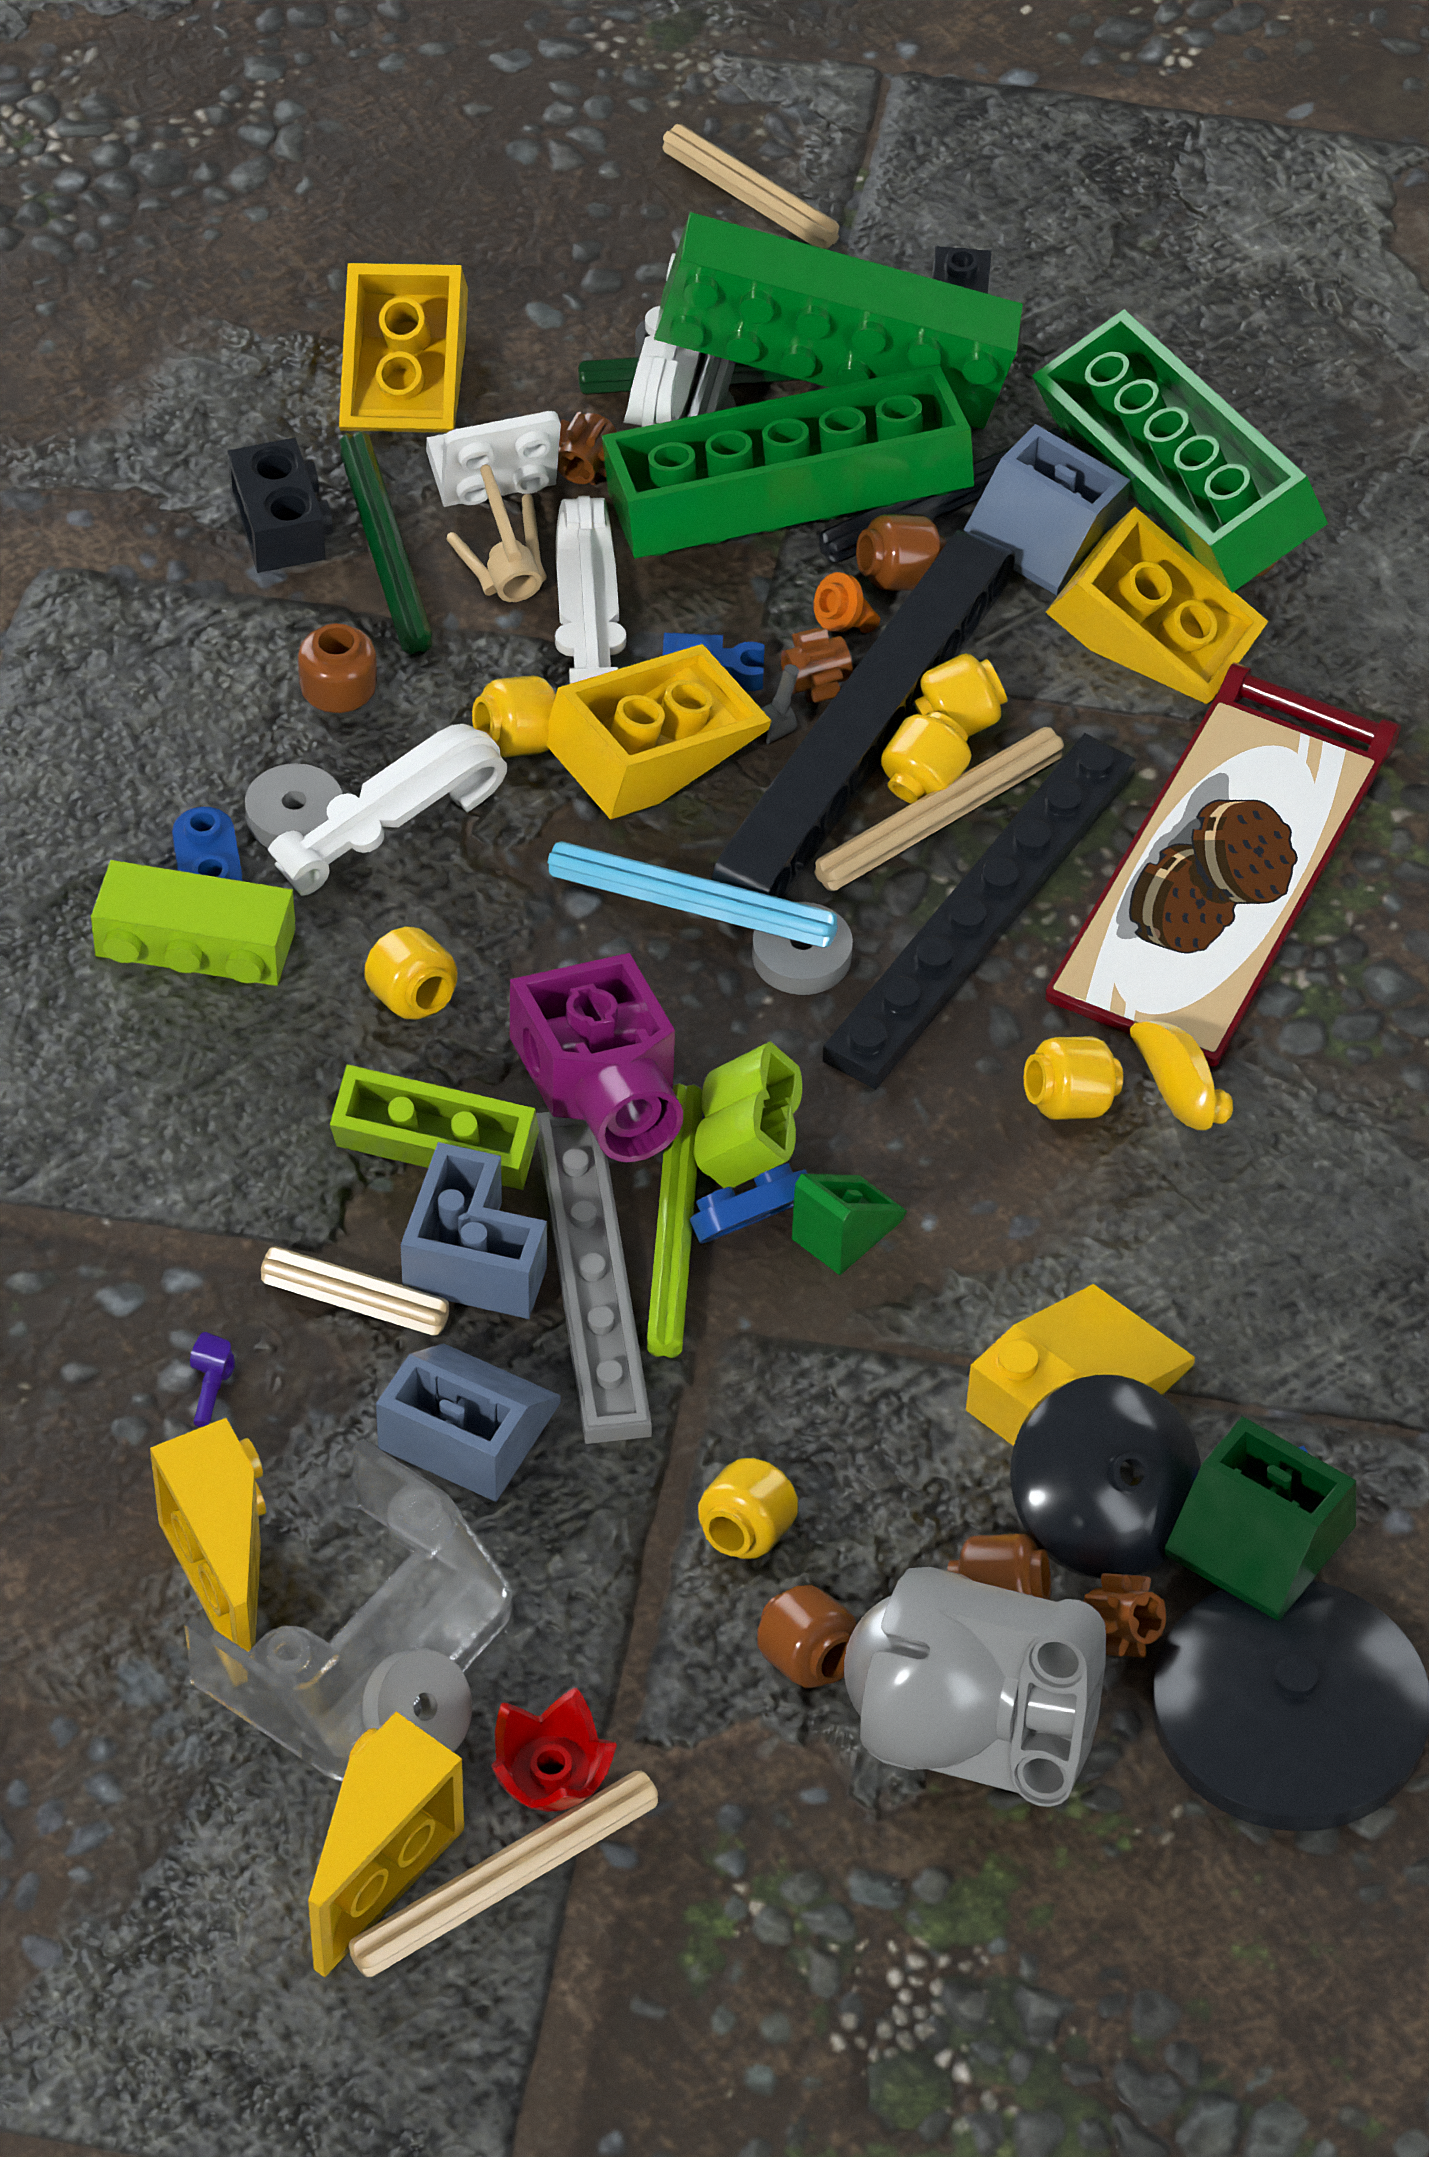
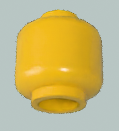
M965 653L926 671L920 679V688L923 696L913 702L918 714L926 715L930 711L942 713L961 725L968 737L996 724L1001 717L1000 705L1008 700L990 661L985 659L979 662L973 655Z
M531 675L496 679L485 686L481 696L477 697L473 704V727L476 730L486 732L500 748L501 757L541 754L550 750L546 746L549 732L548 720L556 694L551 685L539 676Z
M930 711L926 715L916 714L907 717L882 754L881 765L886 775L890 778L888 782L889 789L900 799L912 804L931 792L948 788L965 772L971 760V751L966 743L968 739L966 731L950 717L935 711Z
M405 926L390 931L372 947L365 963V980L371 992L392 1012L404 1019L418 1020L437 1013L450 1001L458 980V968L452 955L433 937L420 928Z
M1054 1037L1044 1040L1036 1049L1035 1054L1030 1055L1027 1059L1023 1075L1024 1089L1029 1101L1036 1105L1039 1111L1049 1119H1092L1103 1116L1111 1107L1114 1096L1121 1092L1123 1070L1119 1060L1113 1058L1107 1044L1097 1037Z
M740 1458L726 1466L705 1490L698 1504V1518L709 1543L719 1552L741 1559H756L771 1551L792 1526L798 1514V1497L791 1481L771 1463L756 1458Z

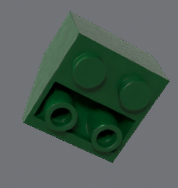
M1241 1416L1202 1463L1165 1546V1556L1279 1621L1356 1527V1480Z

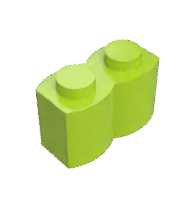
M771 1041L713 1069L708 1073L703 1084L701 1108L705 1118L702 1119L696 1130L693 1150L694 1158L700 1170L713 1178L723 1188L729 1186L734 1188L772 1168L786 1163L792 1156L795 1148L796 1129L793 1113L798 1109L802 1097L800 1067Z

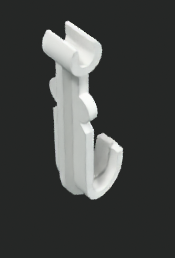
M675 253L672 254L671 259H670V263H669V267H668V272H667V278H668V275H669V272H670V269H671V266H672L674 257H675V255H676ZM660 306L652 308L645 316V329L650 336L644 340L631 387L628 408L624 423L644 427L682 419L687 409L701 352L654 340Z
M590 495L578 496L577 499H563L559 508L556 530L559 619L563 625L556 630L555 645L560 653L574 657V668H569V684L617 670L618 667H611L610 655L618 654L625 648L626 631L617 623L619 621L616 563L605 498H590Z
M466 724L451 725L437 732L363 783L359 798L353 794H341L335 797L327 807L329 819L305 836L297 831L285 832L272 841L268 851L277 861L275 866L301 896L309 895L317 891L327 880L330 872L328 864L351 848L362 853L377 849L384 840L385 832L382 827H400L448 792L450 793V798L458 806H462L468 813L493 794L503 782L507 773V763L500 756L499 746L486 732L476 730L474 727Z

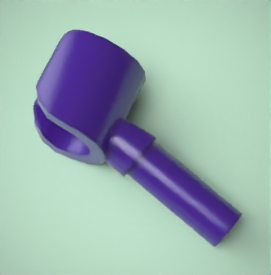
M208 1332L200 1334L190 1356L191 1368L206 1373L202 1381V1389L193 1422L198 1427L210 1424L222 1380H227L235 1369V1358L232 1354L230 1342Z

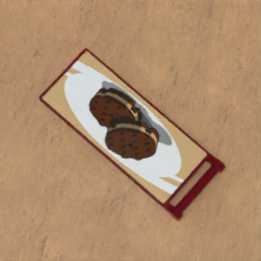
M1233 662L1226 673L1217 696L1048 984L1045 993L1046 1001L1127 1034H1130V1027L1138 1022L1149 1021L1172 1024L1194 1038L1203 1051L1208 1066H1217L1383 763L1392 754L1400 735L1401 724L1385 718L1378 723L1251 675V668ZM1243 697L1370 746L1366 752L1238 704V702Z

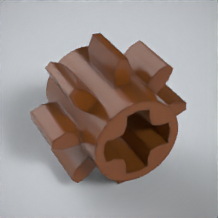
M577 412L571 423L563 419L560 422L557 470L564 478L573 483H590L595 485L601 475L606 477L601 435L615 433L617 430L607 418L599 414L587 413L583 415L582 412Z
M819 627L792 634L795 648L781 652L782 672L785 666L789 664L795 665L799 669L792 694L805 691L806 701H814V703L833 699L840 691L839 683L847 681L853 673L850 653L844 639L841 636L829 639L827 629H820Z
M1102 1574V1587L1095 1588L1088 1594H1085L1083 1602L1091 1605L1099 1612L1105 1623L1106 1655L1145 1657V1644L1156 1641L1163 1634L1166 1624L1164 1599H1161L1153 1592H1148L1151 1585V1578L1148 1576Z

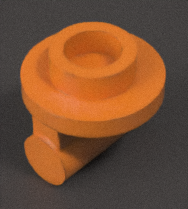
M835 572L826 576L818 585L813 607L815 617L821 627L833 632H844L851 627H857L862 633H869L877 628L881 619L863 597L862 588L857 579L852 575Z

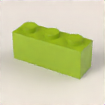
M110 860L91 915L95 956L110 958L120 963L134 962L170 968L181 973L195 972L231 978L242 983L255 982L274 986L279 984L296 930L293 889Z
M348 1064L345 1068L330 1121V1128L337 1147L429 1168L438 1142L501 1156L502 1185L520 1190L524 1189L539 1133L535 1108Z

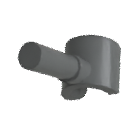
M789 664L785 666L772 703L761 708L772 720L769 730L766 731L767 745L794 732L797 728V720L790 707L791 696L799 674V669L795 665Z

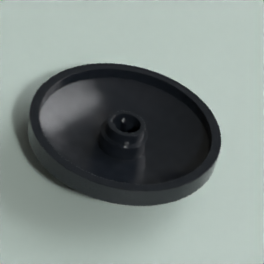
M1312 1580L1279 1621L1221 1589L1204 1598L1181 1617L1169 1633L1158 1657L1152 1686L1151 1704L1153 1722L1161 1747L1179 1776L1197 1794L1218 1809L1238 1819L1263 1827L1288 1831H1315L1349 1824L1377 1811L1394 1798L1412 1777L1422 1757L1429 1733V1681L1422 1661L1407 1636L1386 1614L1363 1598L1342 1588Z

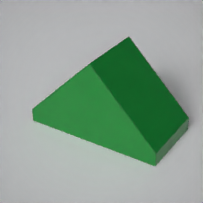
M801 1174L795 1183L792 1240L840 1276L903 1220L907 1210L860 1175Z

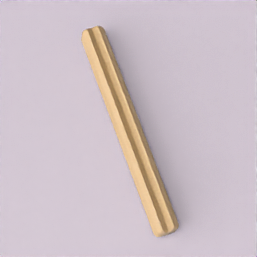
M1043 727L965 772L945 790L929 793L821 856L815 862L816 869L814 873L817 880L822 882L823 886L829 891L838 890L1062 757V749L1064 747L1061 737L1057 736L1052 728Z
M642 1770L633 1771L589 1797L578 1806L569 1809L352 1938L349 1942V1953L354 1964L365 1977L375 1976L654 1809L658 1804V1791L654 1783Z

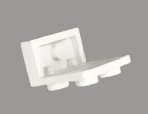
M546 411L455 429L447 434L427 437L426 452L443 506L447 507L457 504L476 505L488 499L480 468L484 464L491 467L501 496L517 492L530 494L540 491L544 487L556 485L561 429L558 414L554 411Z

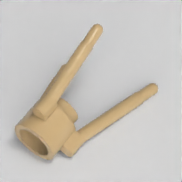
M484 464L481 466L480 472L502 538V542L496 544L489 553L488 569L456 533L450 532L446 539L477 576L485 595L490 596L497 592L498 596L504 601L519 602L533 596L540 589L542 582L547 579L540 559L533 497L530 494L522 496V514L526 546H524L515 539L492 469L489 465Z

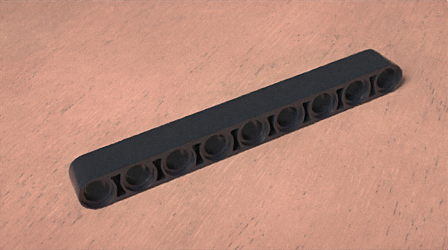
M962 529L958 530L951 537L725 846L717 860L711 880L784 899L880 765L883 751L903 721L917 713L913 701L923 696L920 688L922 675L926 671L958 656L1003 593L1014 569L1016 556L1013 550Z

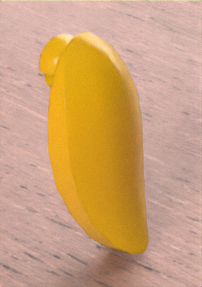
M1138 1022L1130 1027V1035L1147 1063L1166 1104L1178 1120L1196 1130H1208L1213 1123L1224 1124L1231 1118L1233 1113L1232 1097L1222 1089H1214L1212 1075L1204 1053L1191 1035L1181 1028L1166 1022Z

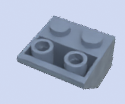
M1035 424L1001 458L964 531L1013 550L1016 556L1013 570L1057 596L1103 535L1126 515L1131 480Z
M443 1343L409 1354L376 1402L378 1449L497 1502L560 1405L561 1395Z

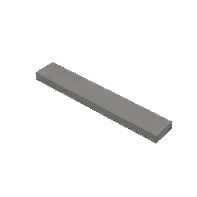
M550 1112L536 1113L539 1126L537 1139L585 1444L651 1437L652 1423L608 1157L601 1150L585 1120L553 1117Z

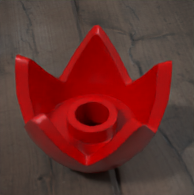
M573 1688L559 1697L540 1716H536L515 1705L501 1703L495 1727L496 1760L492 1763L491 1767L500 1785L517 1802L530 1809L544 1812L564 1811L578 1806L598 1789L608 1774L617 1744L611 1740L598 1738L591 1711L581 1692L577 1688ZM555 1765L563 1769L557 1774L550 1775L543 1773L539 1768Z

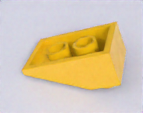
M348 263L339 414L340 431L448 433L455 430L466 343L468 286L461 265Z
M1133 507L1103 535L1046 611L1050 617L1090 651L1205 704L1213 700L1220 690L1231 664L1241 661L1269 622L1235 592L1232 593L1203 564L1136 507Z
M703 644L558 687L548 720L549 732L546 746L611 820L660 804L769 730L772 720Z
M1092 1284L1014 1324L970 1365L966 1411L1014 1446L1022 1423L1033 1407L1046 1394L1069 1381L1093 1375H1118L1144 1383L1163 1395L1194 1365L1195 1357L1095 1284Z
M223 1418L150 1448L159 1524L237 1674L243 1680L254 1675L261 1552L259 1516L266 1514V1506L262 1493L255 1479L263 1476L262 1465L256 1449L249 1438L239 1441L227 1418Z
M397 1711L379 1729L373 1727L364 1732L350 1752L348 1765L308 1898L314 1970L324 1978L349 1953V1942L351 1939L373 1927L464 1831L462 1758Z

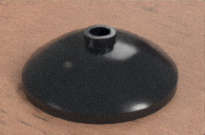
M1118 1375L1082 1377L1069 1381L1046 1394L1033 1407L1022 1423L1011 1457L1010 1480L1013 1501L1022 1525L1030 1538L1040 1550H1046L1048 1557L1061 1567L1078 1575L1101 1579V1575L1104 1573L1139 1575L1157 1567L1169 1558L1165 1556V1546L1200 1470L1201 1461L1195 1439L1187 1423L1177 1409L1159 1392L1137 1380ZM1124 1461L1133 1470V1480L1129 1485L1124 1483L1120 1476V1467Z

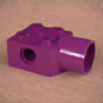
M621 954L510 979V1040L553 1117L585 1120L601 1150L608 1157L617 1161H641L664 1150L678 1135L683 1123V1109L672 1090L675 1029L631 954Z

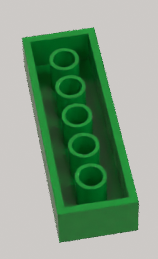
M690 212L663 290L654 340L825 387L839 386L939 364L969 426L984 430L1017 352L1023 304Z
M1125 309L1032 375L1054 422L1089 456L1131 480L1129 494L1232 593L1328 524L1307 475Z
M939 364L601 435L608 493L634 559L645 556H660L673 550L706 543L716 544L729 538L762 531H777L786 526L818 519H833L839 515L860 510L889 507L898 502L921 497L945 495L954 490L974 486L971 428Z

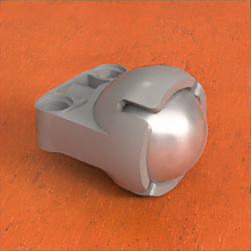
M934 1567L908 1568L897 1582L892 1595L880 1601L861 1618L853 1630L846 1648L844 1678L850 1700L861 1717L860 1739L862 1745L871 1755L886 1764L909 1770L929 1769L1019 1793L1026 1801L1038 1806L1051 1807L1061 1804L1069 1797L1088 1758L1098 1723L1106 1660L1105 1623L1099 1612L1091 1605L1080 1600L1065 1599L1055 1602L976 1582L962 1574Z

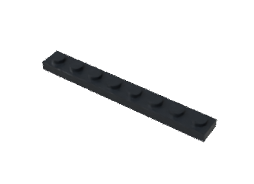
M1084 733L824 1044L822 1062L876 1090L1135 775L1136 758Z

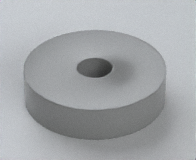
M293 763L268 769L255 778L246 792V822L250 833L260 844L267 848L272 841L285 832L297 831L303 836L307 835L329 819L327 807L335 797L342 794L340 785L329 773L312 765ZM299 807L300 809L292 810L289 808Z
M797 902L832 911L837 915L838 928L831 945L821 948L754 930L753 964L760 977L780 991L796 995L816 994L834 987L846 976L852 959V934L848 924L835 911L816 903ZM804 946V947H807V948H809V949H807V950H799V949H796V947Z
M408 1650L390 1655L374 1669L365 1687L363 1719L366 1730L373 1727L379 1729L397 1711L454 1752L465 1738L472 1717V1696L465 1675L454 1661L436 1651ZM417 1696L422 1704L419 1717L415 1715L413 1708Z

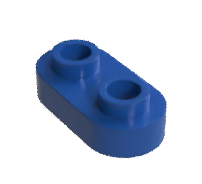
M196 807L182 813L174 822L172 829L177 871L242 881L235 830L231 818L223 811L212 807Z
M786 1163L755 1177L754 1181L757 1187L735 1195L732 1186H729L699 1199L696 1203L700 1212L689 1220L700 1244L718 1239L793 1208L795 1183L801 1174H808L807 1171L800 1170L793 1173L790 1164Z

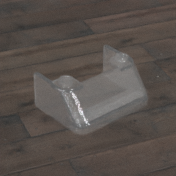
M363 1438L354 1446L357 1507L387 1526L393 1539L412 1553L340 1631L327 1643L305 1628L283 1626L265 1634L247 1652L195 1616L185 1624L191 1684L326 1776L338 1781H343L349 1755L354 1744L367 1731L363 1719V1695L371 1674L384 1659L401 1651L431 1650L447 1656L464 1672L505 1627L512 1613V1590L509 1581L451 1497ZM418 1696L413 1705L414 1713L417 1717H419L422 1710L421 1700Z

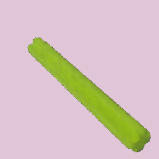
M678 1083L672 1089L683 1109V1123L678 1135L663 1152L647 1332V1350L655 1357H677L682 1352L692 1239V1224L689 1219L694 1215L698 1168L693 1150L696 1130L702 1120V1090L695 1084L685 1086Z

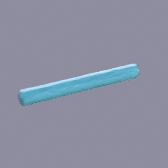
M563 841L555 843L552 852L549 853L547 862L549 864V873L553 877L821 948L829 947L837 933V915L832 911Z

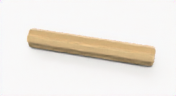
M675 124L670 131H666L664 134L663 150L666 154L808 244L828 249L837 242L840 226L835 220L684 125Z

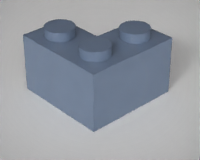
M437 1143L401 1242L402 1285L445 1298L447 1301L529 1319L547 1269V1221L499 1211L502 1204L501 1156L445 1143Z

